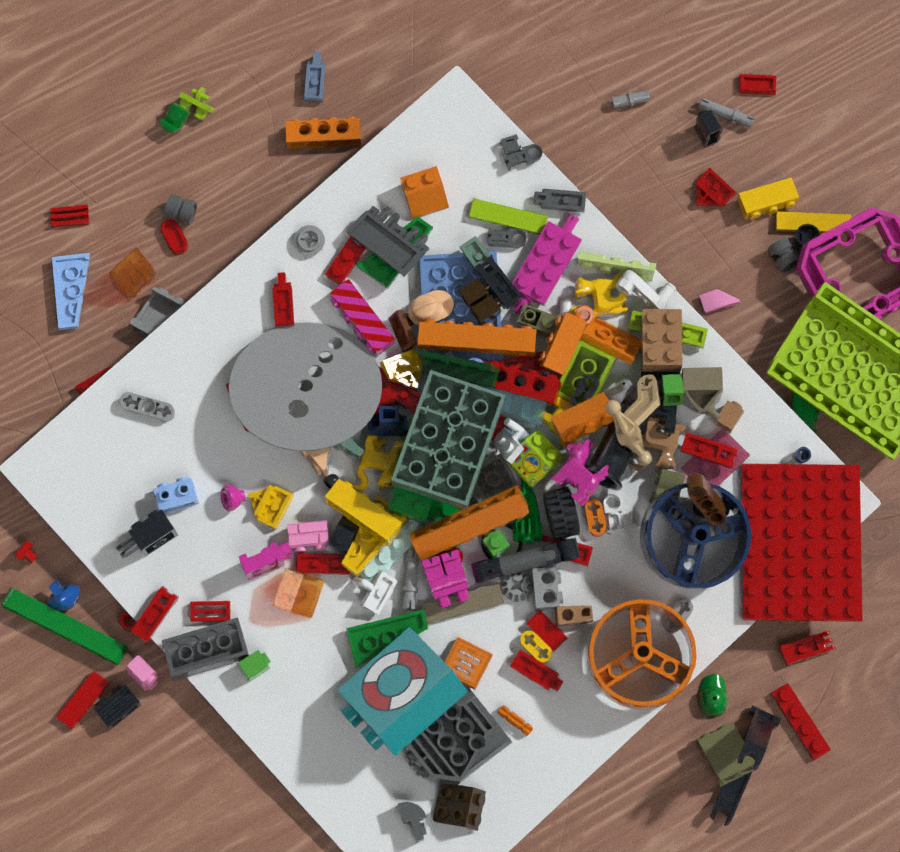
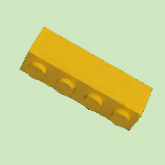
M338 479L324 496L325 504L387 547L391 545L402 530V520L397 515L389 514L381 504H375L370 501V498L364 492L359 493L354 490L353 485L348 481L343 482Z

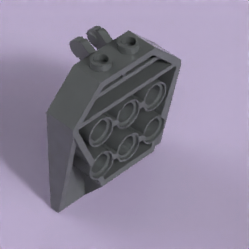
M464 685L468 692L449 708L455 711V717H449L446 712L433 722L437 726V731L432 732L427 727L405 747L407 752L405 755L409 760L408 765L410 767L414 765L419 767L416 772L418 777L421 775L430 782L459 785L512 743L511 739L468 686ZM459 725H465L468 728V732L462 733L459 730ZM440 740H448L450 746L447 748L441 746ZM471 741H478L481 748H473ZM453 755H459L462 758V763H455Z

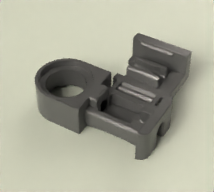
M517 134L500 140L505 151L503 158L508 171L512 170L511 167L525 162L527 165L538 162L543 154L542 148L537 144L525 147L518 146ZM535 148L539 151V156L533 159L528 155V151Z

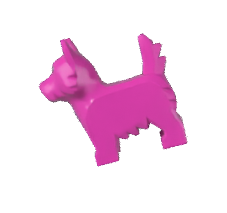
M590 439L584 443L578 442L573 444L569 442L566 446L569 458L559 472L552 477L562 488L569 483L573 488H577V493H573L571 497L582 507L587 503L589 497L596 492L599 482L605 480L604 477L609 475L608 465L595 474H592L585 468L584 464L594 443L589 444Z

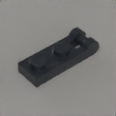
M491 256L487 257L481 265L478 264L474 267L479 276L482 277L507 310L523 298ZM491 268L493 271L487 274L486 270Z

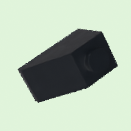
M342 516L328 543L329 547L347 554L360 527Z

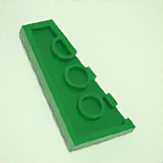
M424 609L346 628L355 666L357 667L376 657L409 627L416 634L427 630L428 625Z

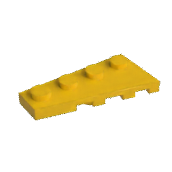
M377 494L373 503L381 504L386 509L385 511L388 512L389 502ZM398 516L402 520L401 522L403 525L407 521V518ZM359 528L354 541L342 561V566L358 577L385 545Z

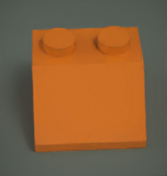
M437 166L400 178L412 219L449 208Z

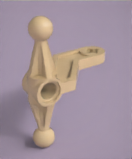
M650 374L639 379L637 383L638 399L624 413L620 411V403L616 400L608 401L605 406L606 412L609 415H613L619 443L622 446L625 445L637 455V463L641 466L649 465L652 457L649 452L644 451L639 425L660 405L658 382L655 376Z

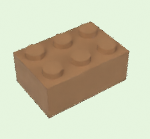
M642 309V372H681L683 365L682 309Z

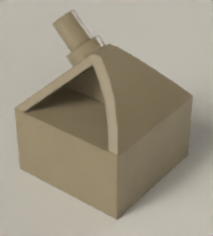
M722 367L683 368L681 373L684 387L683 404L690 410L699 414H705L706 416L709 415L717 421L721 415L714 410V406L720 402L723 392Z

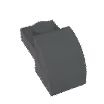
M412 802L398 803L403 824L412 823L416 841L424 840L423 835L427 834L424 823L419 821L427 818L424 810Z

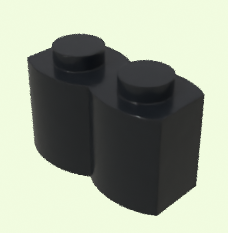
M703 110L698 114L694 129L704 147L707 148L718 143L723 129L713 111Z

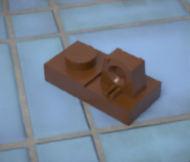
M402 309L396 310L388 319L402 353L417 345L416 336L410 327L414 323L410 319L409 313H404Z

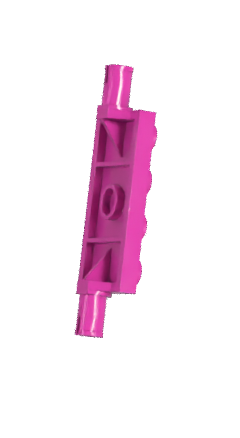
M568 214L562 227L550 221L547 222L512 282L523 297L512 310L516 315L518 312L520 315L524 304L530 305V303L537 302L545 306L582 242L581 238L572 234L574 227L580 220L577 216L573 218L574 214Z

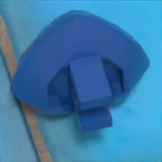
M58 580L50 584L49 588L53 594L49 597L48 606L55 610L66 611L76 605L80 594L79 586L68 584L62 588Z

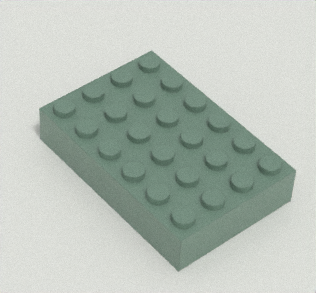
M430 370L393 473L391 485L467 510L506 395Z

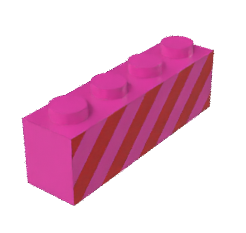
M349 279L330 292V302L336 309L340 308L343 312L342 318L347 324L351 323L354 326L353 332L359 339H364L366 342L365 347L370 353H374L378 357L396 343L393 335Z

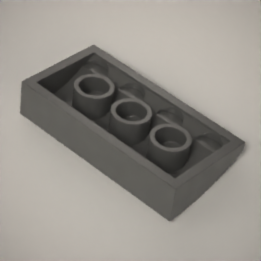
M238 617L162 640L173 681L236 663L249 656Z

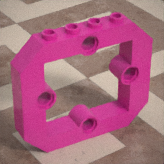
M872 207L804 243L796 266V272L810 298L814 296L824 282L830 284L839 292L841 291V285L838 280L833 278L827 279L816 255L834 245L838 248H843L853 244L856 237L855 234L873 224L886 245L881 253L882 259L889 264L895 263L900 272V220L898 216ZM841 233L846 235V242L841 240ZM891 249L896 251L895 258L890 254ZM900 286L886 294L871 297L862 308L878 319H881V315L885 312L890 314L898 310L897 306L900 305ZM877 300H880L882 303L881 309L876 306Z

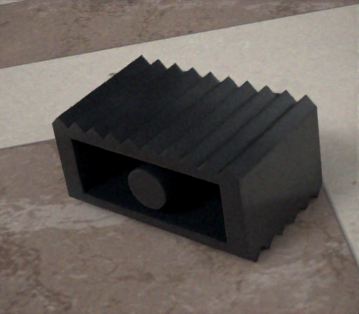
M118 685L111 691V696L107 699L104 697L95 704V712L110 730L141 706L139 700L126 685L122 687Z

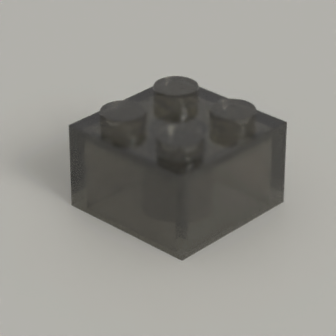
M501 453L483 462L474 488L480 501L514 486H519Z

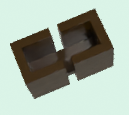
M478 278L459 290L460 297L467 307L473 310L472 314L482 326V324L501 314L500 307L502 305L496 297L493 298L489 294L491 290L485 281L481 282Z

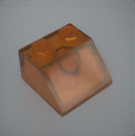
M136 247L109 272L112 285L129 300L131 297H136L144 285H149L154 280L155 271Z
M285 568L272 606L313 618L325 580L291 568Z

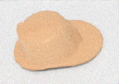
M441 290L420 295L411 302L408 310L409 317L417 325L426 319L435 320V322L442 320L453 311V299L450 294Z

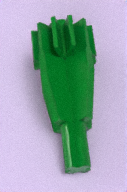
M521 478V492L528 504L529 513L521 519H515V523H513L514 541L518 540V543L532 544L534 541L539 542L540 539H543L542 522L540 521L535 492Z

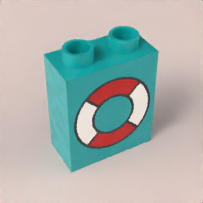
M410 627L337 690L347 702L340 709L345 718L354 728L364 722L367 727L360 733L376 751L385 744L395 756L468 692L453 670Z

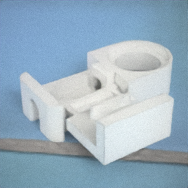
M608 494L604 498V515H608L609 522L607 534L623 533L625 529L639 528L641 526L638 508L632 510L633 513H626V511L622 513L621 499L618 495ZM609 498H614L617 500L618 505L612 509L607 506L606 501Z

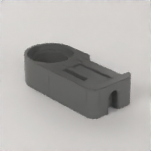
M491 227L488 229V246L521 248L526 243V233L521 229L509 228V231L491 230ZM515 234H521L523 241L515 243L512 237Z

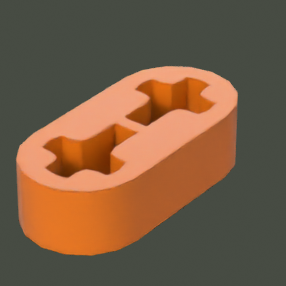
M590 499L585 505L588 530L592 536L599 537L606 530L603 506L599 500ZM592 503L599 507L596 510L597 516H593L592 510H588ZM596 519L598 520V525L603 526V528H600V532L592 529Z

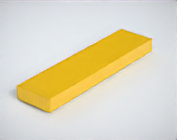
M776 212V231L796 232L799 226L812 224L818 228L820 233H824L851 218V215Z

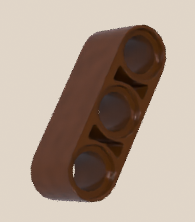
M699 473L689 475L687 478L688 496L710 524L715 526L722 525L726 521L724 502L703 475Z

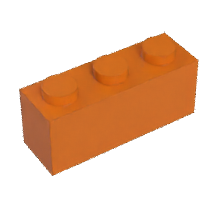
M563 312L562 315L559 314L554 323L556 325L554 333L551 332L548 336V347L546 351H542L539 357V361H541L539 366L559 376L564 375L587 321L568 312Z
M604 392L551 417L554 429L564 445L614 421L613 415H609L605 410L606 403L609 400Z

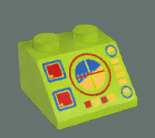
M538 429L521 443L524 450L512 464L507 460L505 461L532 489L557 469L565 457Z

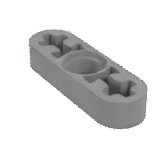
M126 392L120 397V405L128 412L164 422H169L175 417V410L169 403L131 392ZM131 397L133 402L138 403V399H140L138 410L134 404L127 406L124 400H128ZM144 403H152L153 409L150 412H144L142 410ZM157 405H159L158 408L160 410L164 411L166 410V408H169V411L171 412V414H167L166 417H164L163 413L157 411V415H154L157 410Z

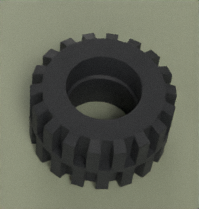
M568 487L547 491L543 495L548 524L555 540L576 536L580 532L574 498L571 497L572 492Z

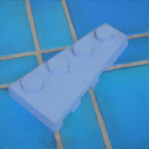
M90 253L52 257L59 331L77 329L79 327Z

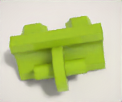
M203 87L199 90L192 89L191 94L195 95V98L183 92L179 95L181 98L179 105L190 111L192 104L198 106L193 116L204 120L208 113H212L214 110L213 107L201 102L202 99L208 101L210 98L205 95L206 89Z

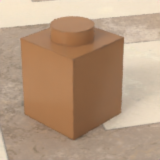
M727 401L719 413L721 417L714 424L731 434L744 413L742 406L735 401H732V403Z

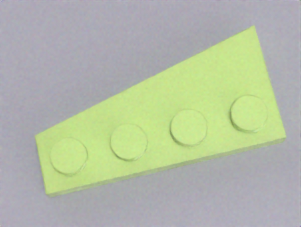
M579 252L577 262L583 268H598L603 273L615 272L620 274L621 277L626 270H631L644 282L653 281L656 263H650L649 266L641 264V261L637 260L626 263L622 258L611 257L610 260H607L604 255Z

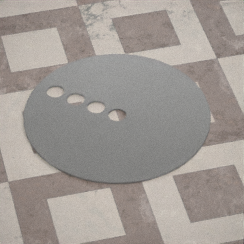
M295 323V325L277 327L260 335L241 352L235 361L229 380L231 405L243 426L260 440L275 447L293 451L326 449L352 438L372 419L379 405L382 393L380 369L374 356L365 345L344 330L320 323ZM333 338H338L342 341L343 345L339 349H332L329 347L328 342ZM323 352H329L332 354L333 359L329 363H322L318 357ZM313 366H319L322 368L323 373L319 377H312L308 371ZM303 380H308L313 384V387L310 391L304 392L299 389V383Z

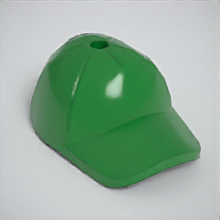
M710 674L702 681L698 705L702 714L718 717L723 715L727 708L726 685L720 675Z

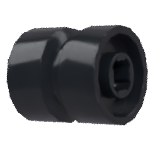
M812 224L799 226L792 243L793 249L799 255L804 243L820 235L818 228Z

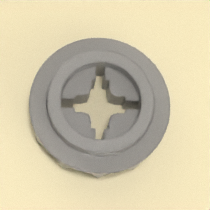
M307 225L301 227L296 232L294 244L300 253L307 256L316 255L322 250L325 244V237L318 227ZM311 234L312 240L315 242H312L308 248L307 242L304 240H307Z
M522 571L504 576L501 589L506 598L519 602L530 596L533 582L530 576ZM512 579L516 582L523 580L521 584L523 592L518 589L510 591L514 586Z

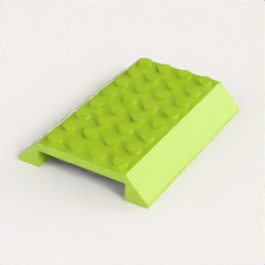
M824 282L808 302L776 352L766 374L891 460H895L900 451V333Z

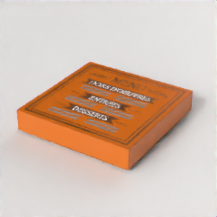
M457 637L445 663L453 670L462 684L476 690L493 654Z

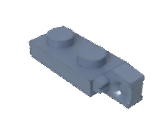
M313 51V62L308 61L304 101L323 102L326 67L325 62H321V52Z

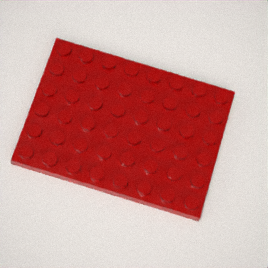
M741 464V500L750 521L752 535L750 550L742 565L743 621L862 622L860 465Z

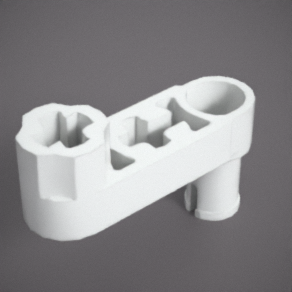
M626 270L616 283V288L621 293L629 296L633 291L651 309H664L668 299L676 291V287L673 284L666 282L657 294L631 270Z

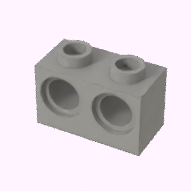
M556 567L532 569L535 610H552L563 603L562 591L558 592V584H561V573L556 571ZM548 574L553 580L551 583L546 584L541 580V577ZM551 594L554 597V601L546 603L543 600V596Z

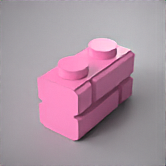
M327 520L287 524L289 547L295 553L306 552V548H314L315 551L325 550L326 546H329Z

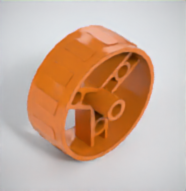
M636 599L615 606L602 616L590 637L587 658L593 681L609 700L630 709L647 710L661 707L671 702L684 690L695 669L697 655L692 631L679 613L661 602ZM629 610L631 649L597 670L594 663L593 649L598 632L612 617ZM650 610L670 618L679 627L688 645L689 666L652 647ZM642 620L645 623V628L637 629L635 622ZM636 634H645L646 641L638 642L635 645ZM642 652L646 657H641L638 653ZM652 655L662 660L659 668L649 664ZM630 656L634 666L626 669L622 661ZM671 664L674 667V672L666 673L663 666ZM614 666L620 667L622 674L619 676L613 675L611 668ZM640 668H644L679 686L671 694L648 702L623 698L610 689Z

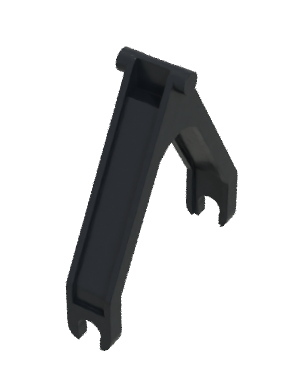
M752 705L748 713L752 716V719L743 737L744 744L737 761L739 764H742L745 756L752 757L755 760L752 769L756 771L766 752L773 727H778L781 718ZM752 772L721 787L710 813V818L713 821L716 814L721 812L727 818L724 826H728L731 823Z

